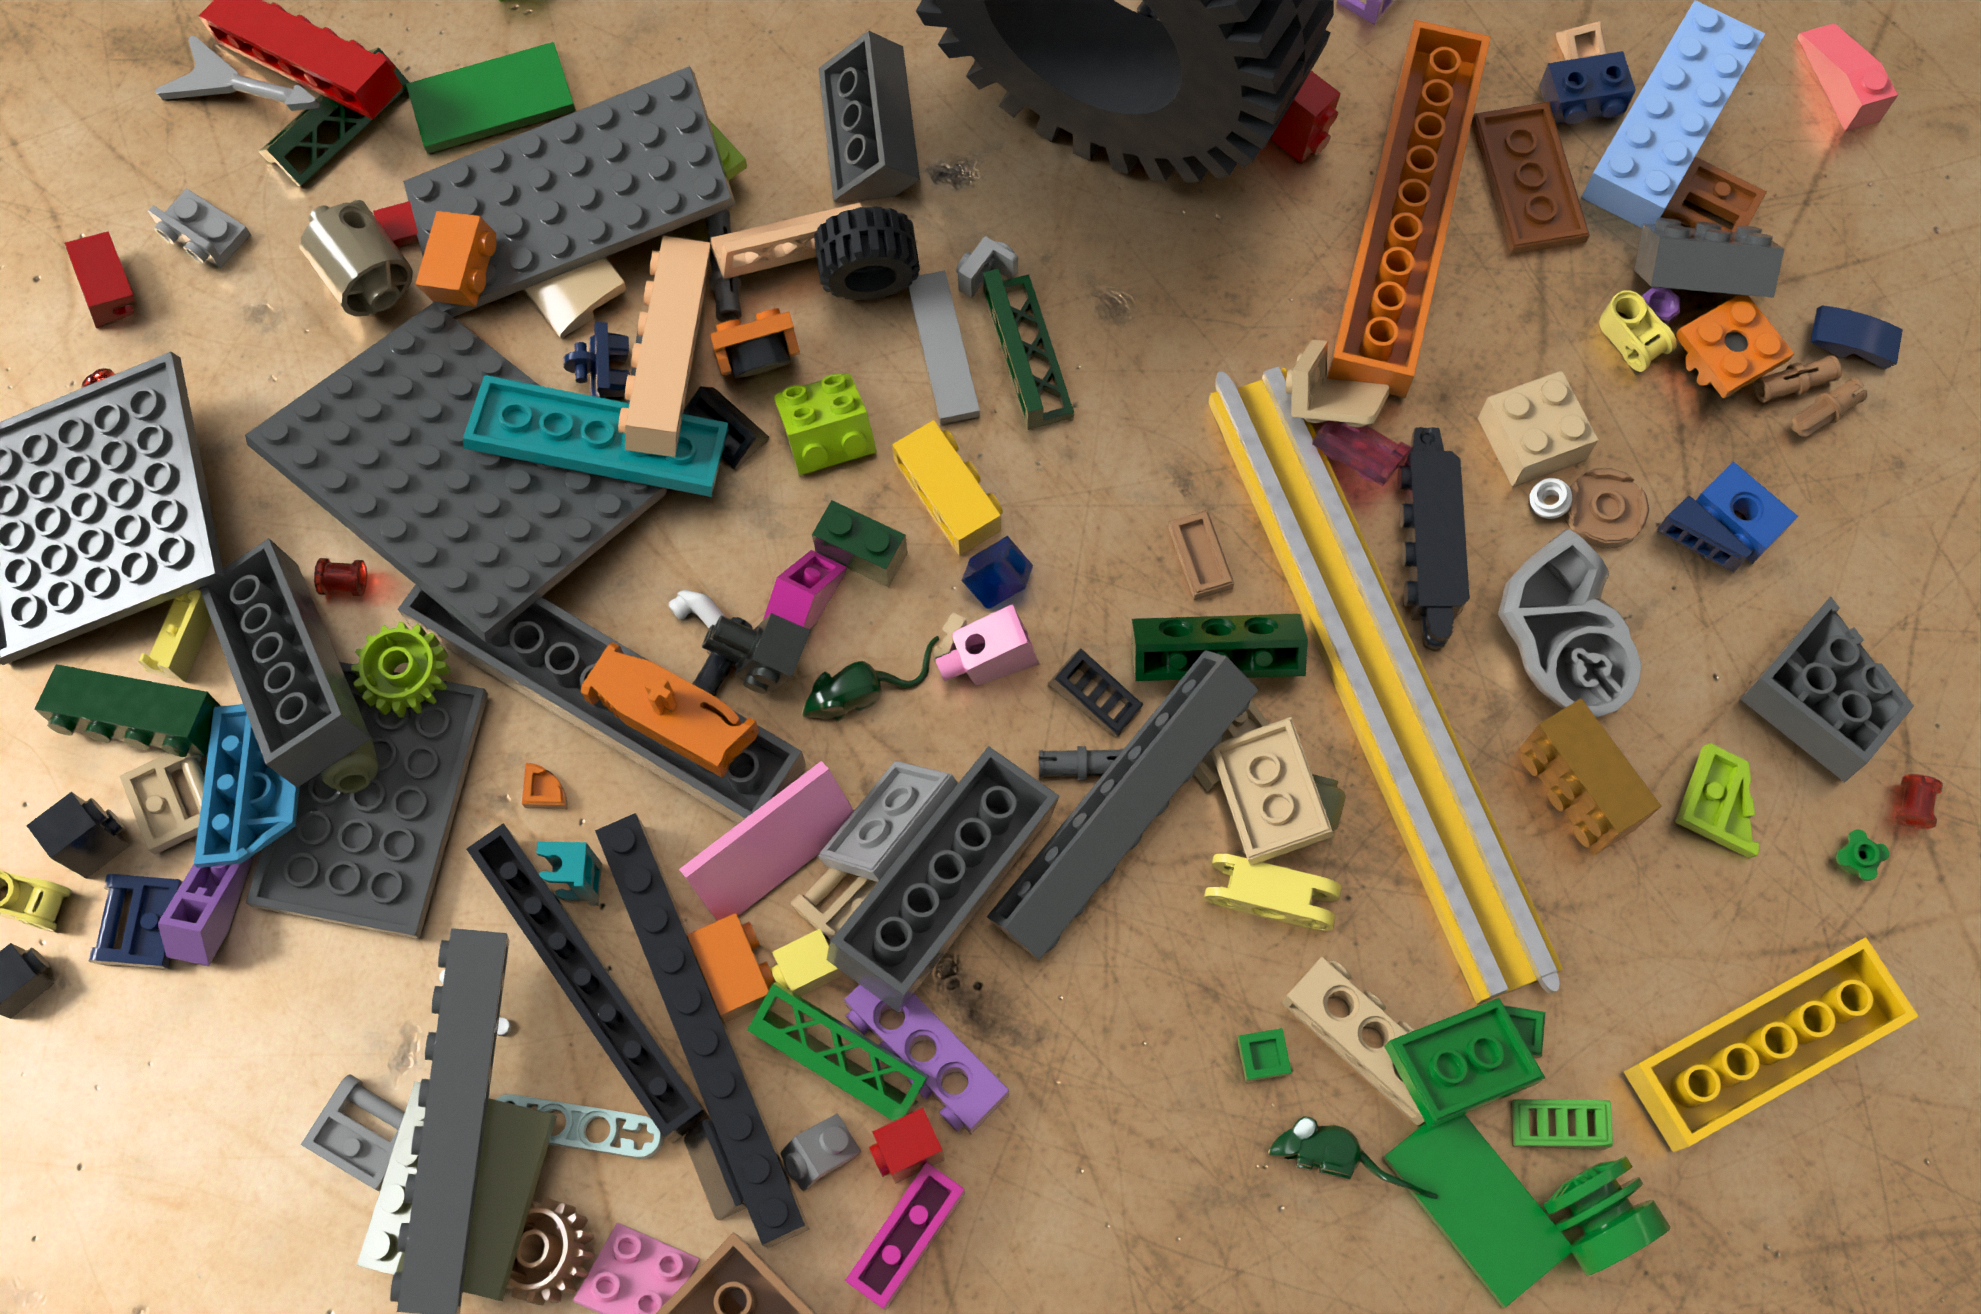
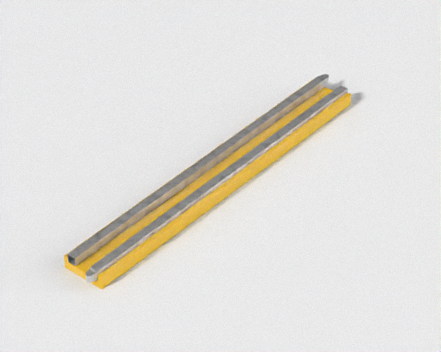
M1278 366L1266 370L1263 373L1262 380L1236 388L1235 383L1232 382L1225 372H1218L1215 382L1216 391L1210 393L1209 407L1222 432L1226 445L1454 956L1460 965L1476 1005L1535 982H1539L1546 992L1553 994L1559 989L1558 973L1563 970V967L1311 422L1305 421L1304 418L1291 417L1292 394L1286 393V377L1288 373L1286 368L1280 369Z

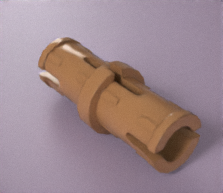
M1833 355L1804 365L1798 362L1788 365L1784 371L1755 380L1754 392L1762 403L1792 393L1799 396L1807 393L1811 387L1831 381H1838L1842 376L1841 365Z

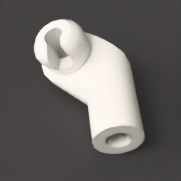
M682 590L677 593L675 599L669 602L670 610L678 619H684L688 614L693 613L698 615L708 628L712 624L715 625L721 615L725 616L712 599L702 593Z

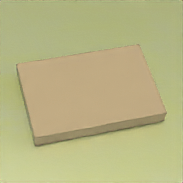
M1291 717L1221 741L1211 750L1250 866L1334 837Z

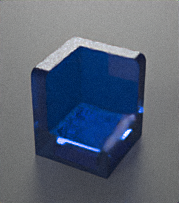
M1006 536L969 559L961 581L985 608L990 609L1026 588L1033 564L1015 543Z

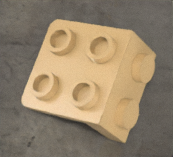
M1312 339L1305 351L1298 354L1295 367L1289 369L1287 373L1286 393L1292 394L1291 417L1304 418L1305 421L1311 423H1322L1327 420L1339 421L1351 427H1363L1374 423L1389 396V386L1386 384L1327 379L1328 341Z

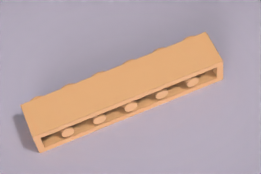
M663 235L660 251H652L650 275H655L654 282L646 281L644 292V305H649L648 312H640L638 336H643L642 343H634L631 367L637 369L635 376H627L625 400H630L629 408H621L618 432L625 433V450L670 457L676 456L709 273L710 242Z

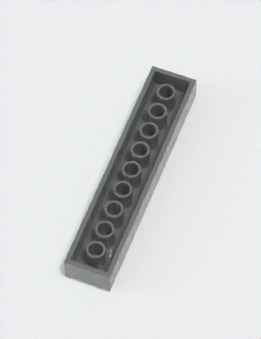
M417 585L413 587L398 608V611L412 628L416 624L421 625L426 635L432 632L442 646L738 824L797 780L806 767L801 750L758 725L759 732L756 739L730 763L728 772L724 778H721L629 727L622 720L615 717L614 713L610 712L607 706H604L600 700L594 705L590 704L584 699L580 690L583 682L608 644L614 642L621 647L624 654L641 659L645 658L542 597L487 642H484ZM735 712L739 717L741 724H743L747 720V718Z

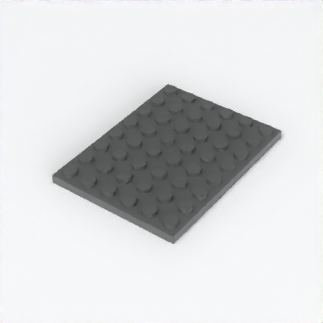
M433 302L245 434L247 445L484 642H487L664 497L667 488L464 449L463 436L484 375L533 385L539 384L447 312H441Z

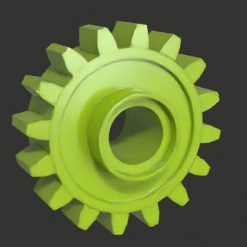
M399 622L397 628L388 629L383 625L381 626L380 633L375 636L369 634L366 636L367 643L364 648L356 649L355 651L359 656V663L351 665V670L356 676L360 677L353 684L360 693H364L362 698L370 707L376 704V708L384 715L393 707V711L398 717H404L406 707H412L419 714L422 713L420 704L422 701L426 700L433 705L437 702L432 692L435 689L446 690L447 686L440 679V676L450 674L451 669L445 662H442L449 656L443 646H438L440 641L432 632L426 635L421 625L416 624L410 630L404 622ZM408 663L404 672L393 675L398 665Z

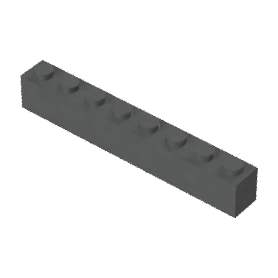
M1206 650L1201 654L988 914L987 918L1020 948L1040 960L1046 952L1055 947L1059 941L1060 934L1073 918L1079 916L1085 910L1089 898L1098 887L1111 878L1115 871V866L1123 856L1140 842L1142 833L1153 819L1166 810L1169 800L1179 787L1192 778L1196 771V766L1209 750H1212L1221 742L1223 733L1235 718L1247 710L1250 700L1258 689L1227 656Z
M451 928L449 941L442 940L440 944L438 967L445 968L443 986H435L432 998V1013L439 1014L437 1031L428 1032L425 1060H432L430 1079L422 1078L418 1097V1107H426L423 1126H415L411 1154L419 1155L416 1174H408L404 1196L405 1203H412L409 1223H401L398 1236L397 1251L405 1252L402 1272H394L390 1293V1301L398 1302L397 1312L460 1314L510 942L507 933Z

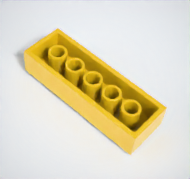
M1865 937L1623 1072L1672 1152H1676L1690 1147L1919 1016Z

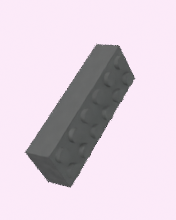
M268 538L224 567L223 579L200 587V591L267 766L298 788L369 741L371 737L298 564Z
M988 746L831 939L826 960L899 1013L1051 818L1059 795Z

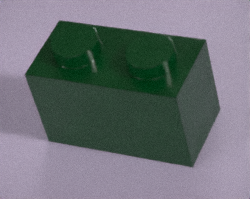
M833 500L829 503L812 533L815 552L888 588L908 554L905 534Z

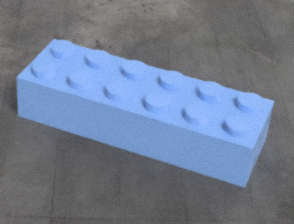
M1694 0L1594 170L1581 198L1640 228L1643 227V223L1656 224V220L1661 218L1765 33Z

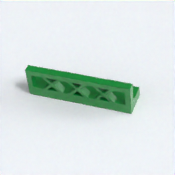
M777 982L772 984L747 1029L753 1035L892 1121L914 1111L918 1103L916 1099L929 1075ZM777 998L792 1006L797 1024L793 1025L771 1011ZM803 1013L811 1017L813 1020L805 1022ZM822 1024L829 1028L835 1047L831 1048L808 1034L807 1027ZM841 1036L851 1043L843 1045ZM860 1047L868 1052L873 1071H868L848 1059L845 1051ZM879 1060L886 1063L890 1067L881 1069ZM899 1071L914 1082L908 1093L905 1094L884 1081L883 1075Z

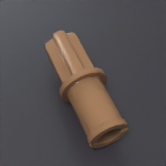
M1851 378L1831 393L1818 395L1815 403L1792 417L1793 424L1791 428L1793 432H1797L1800 437H1807L1827 423H1836L1841 420L1844 412L1866 400L1867 390H1863L1857 395L1854 394V392L1864 387L1863 383L1856 378Z

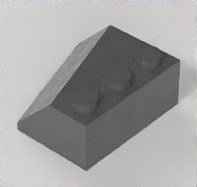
M1830 597L1779 653L1740 700L1843 782H1846L1869 762L1914 705L1883 664L1875 663L1861 645L1864 639L1855 627L1852 629L1847 627L1837 613L1840 607Z

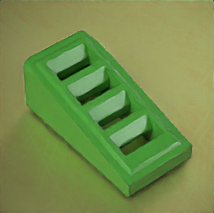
M1512 1100L1513 1146L1605 1150L1613 1145L1610 1100ZM1529 1111H1537L1538 1136H1530ZM1548 1111L1555 1112L1556 1136H1549ZM1568 1112H1575L1576 1136H1569ZM1587 1113H1593L1594 1136H1588Z

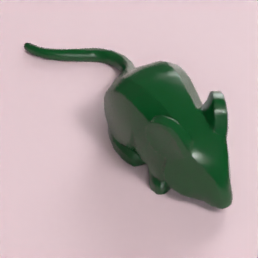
M934 637L927 645L921 672L914 680L906 681L892 674L874 670L865 661L854 662L843 668L833 677L826 671L823 672L816 679L812 692L802 709L803 717L831 719L834 717L835 721L838 722L844 719L847 712L853 709L863 711L873 706L881 697V682L883 681L902 688H912L919 685L928 675L932 648L939 640V637Z
M1304 1116L1298 1119L1290 1130L1284 1132L1273 1142L1268 1151L1269 1155L1284 1159L1297 1158L1296 1167L1299 1169L1311 1171L1313 1167H1318L1321 1174L1349 1180L1361 1162L1371 1173L1383 1181L1429 1198L1437 1199L1438 1197L1435 1193L1382 1171L1361 1149L1358 1139L1348 1129L1336 1125L1318 1126L1317 1121L1312 1117Z

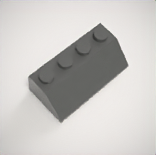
M867 31L819 68L833 201L838 203L895 197L920 180L903 46L871 31Z

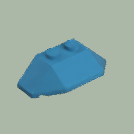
M243 704L214 707L194 865L197 868L241 864L296 826L300 786L298 788L266 765Z

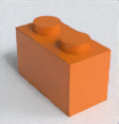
M436 211L415 285L433 302L476 307L479 295L483 292L486 285V270L490 256L496 250L497 234L481 216Z
M734 913L687 934L719 1015L724 1022H729L758 1009L772 984L776 981L767 961L759 964L753 949L759 947L760 944L751 923L747 922L742 925L738 915Z

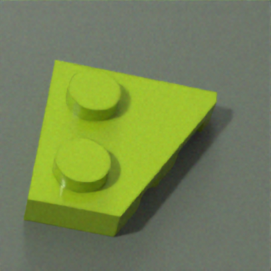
M1712 743L1702 746L1675 822L1747 858L1758 856L1759 842H1753L1750 817L1755 816L1753 798L1749 792V785L1751 783L1749 762Z

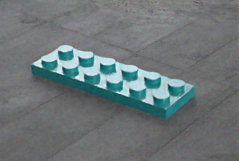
M484 375L463 436V447L468 450L712 497L728 434V423L683 414L675 457L625 450V433L618 432L621 408H629L630 403Z

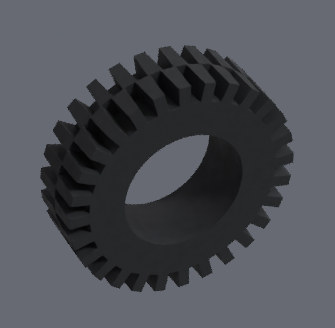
M922 0L916 12L925 26L947 28L938 46L949 59L972 56L975 59L966 77L979 90L996 82L1007 90L999 104L1001 109L1013 118L1025 106L1040 115L1035 133L1052 142L1062 128L1073 134V154L1088 161H1091L1099 148L1103 146L1107 150L1112 170L1129 175L1140 160L1150 180L1166 182L1176 169L1186 183L1201 182L1208 170L1217 179L1229 176L1237 163L1245 168L1254 161L1259 151L1265 148L1327 45L1331 32L1325 29L1334 15V0H1143L1159 20L1132 11L1114 0Z

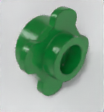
M1853 830L1848 834V844L1837 852L1836 860L1848 873L1859 876L1863 881H1871L1877 877V868L1880 863L1889 858V850L1886 845L1876 844L1867 838V834L1863 830ZM1859 852H1864L1866 859H1862L1859 856Z

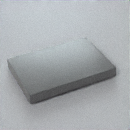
M895 761L822 849L818 857L827 867L878 882L952 792L958 782L952 774Z

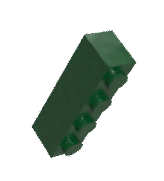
M56 664L34 710L48 721L47 726L51 730L63 735L71 736L74 732H80L100 742L109 743L111 739H117L137 749L148 750L149 746L162 748L172 755L186 757L188 753L202 756L207 755L214 707L221 705L207 691Z

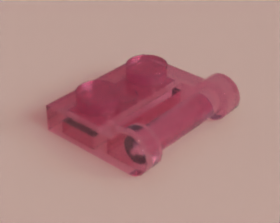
M1330 420L1318 431L1312 442V445L1321 449L1327 457L1341 461L1356 470L1362 478L1376 482L1382 487L1397 468L1403 464L1412 448L1402 441L1397 444L1367 425L1351 427L1344 422Z

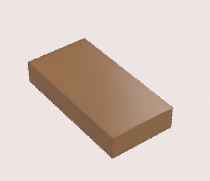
M1208 510L1168 521L1167 527L1193 599L1196 600L1233 589L1235 583Z

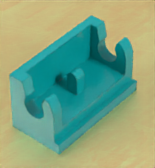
M537 841L536 854L545 857L553 867L552 872L542 871L539 873V876L549 883H566L572 889H558L555 891V894L562 900L587 901L590 906H599L602 862L587 842Z

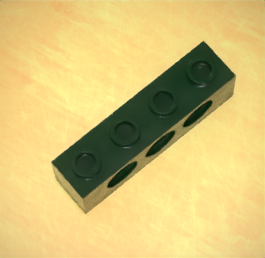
M1301 614L1132 619L1131 656L1135 681L1181 680L1205 650L1227 656L1247 678L1306 676L1308 638Z

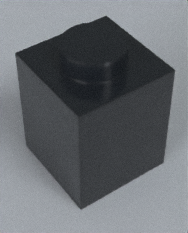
M10 943L0 951L1 1016L11 1019L54 984L45 972L49 968L48 962L32 947L25 950Z

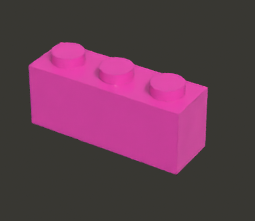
M926 1162L845 1281L886 1311L964 1197L965 1189Z

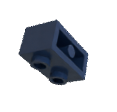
M1623 51L1548 63L1539 84L1544 102L1550 103L1556 124L1563 122L1575 124L1588 118L1600 116L1611 118L1626 112L1636 91Z

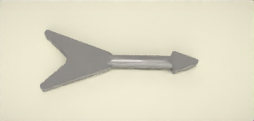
M194 35L188 39L195 61L194 70L155 90V93L162 100L241 91L283 102L291 111L315 109L320 106L315 97L300 85H295L291 89L240 76L234 68Z

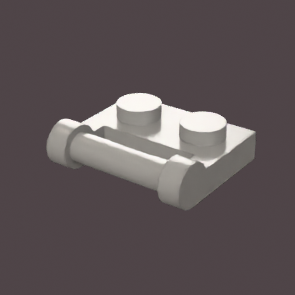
M349 1074L341 1081L300 1145L371 1188L380 1191L405 1112L362 1087L363 1082ZM350 1103H354L398 1131L390 1142L343 1114L346 1107Z

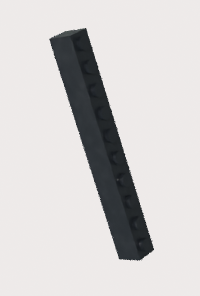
M634 813L595 830L762 1246L768 1249L810 1230L727 1026L719 1015L687 937V929L643 823L637 814Z

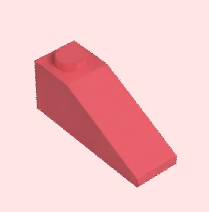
M1835 23L1800 33L1797 38L1844 131L1880 122L1898 96L1882 63Z

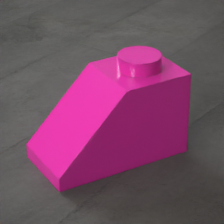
M810 550L777 577L763 620L773 613L804 628L811 629L818 622L846 573L847 567Z

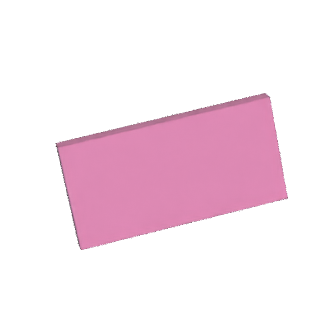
M820 761L679 870L716 921L734 913L739 916L817 856L854 810L828 767Z

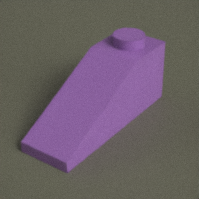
M254 855L241 864L197 868L193 864L158 922L167 958L210 965L229 932Z

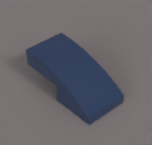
M1822 305L1816 310L1810 343L1840 358H1845L1854 353L1887 369L1897 364L1903 329L1863 313Z

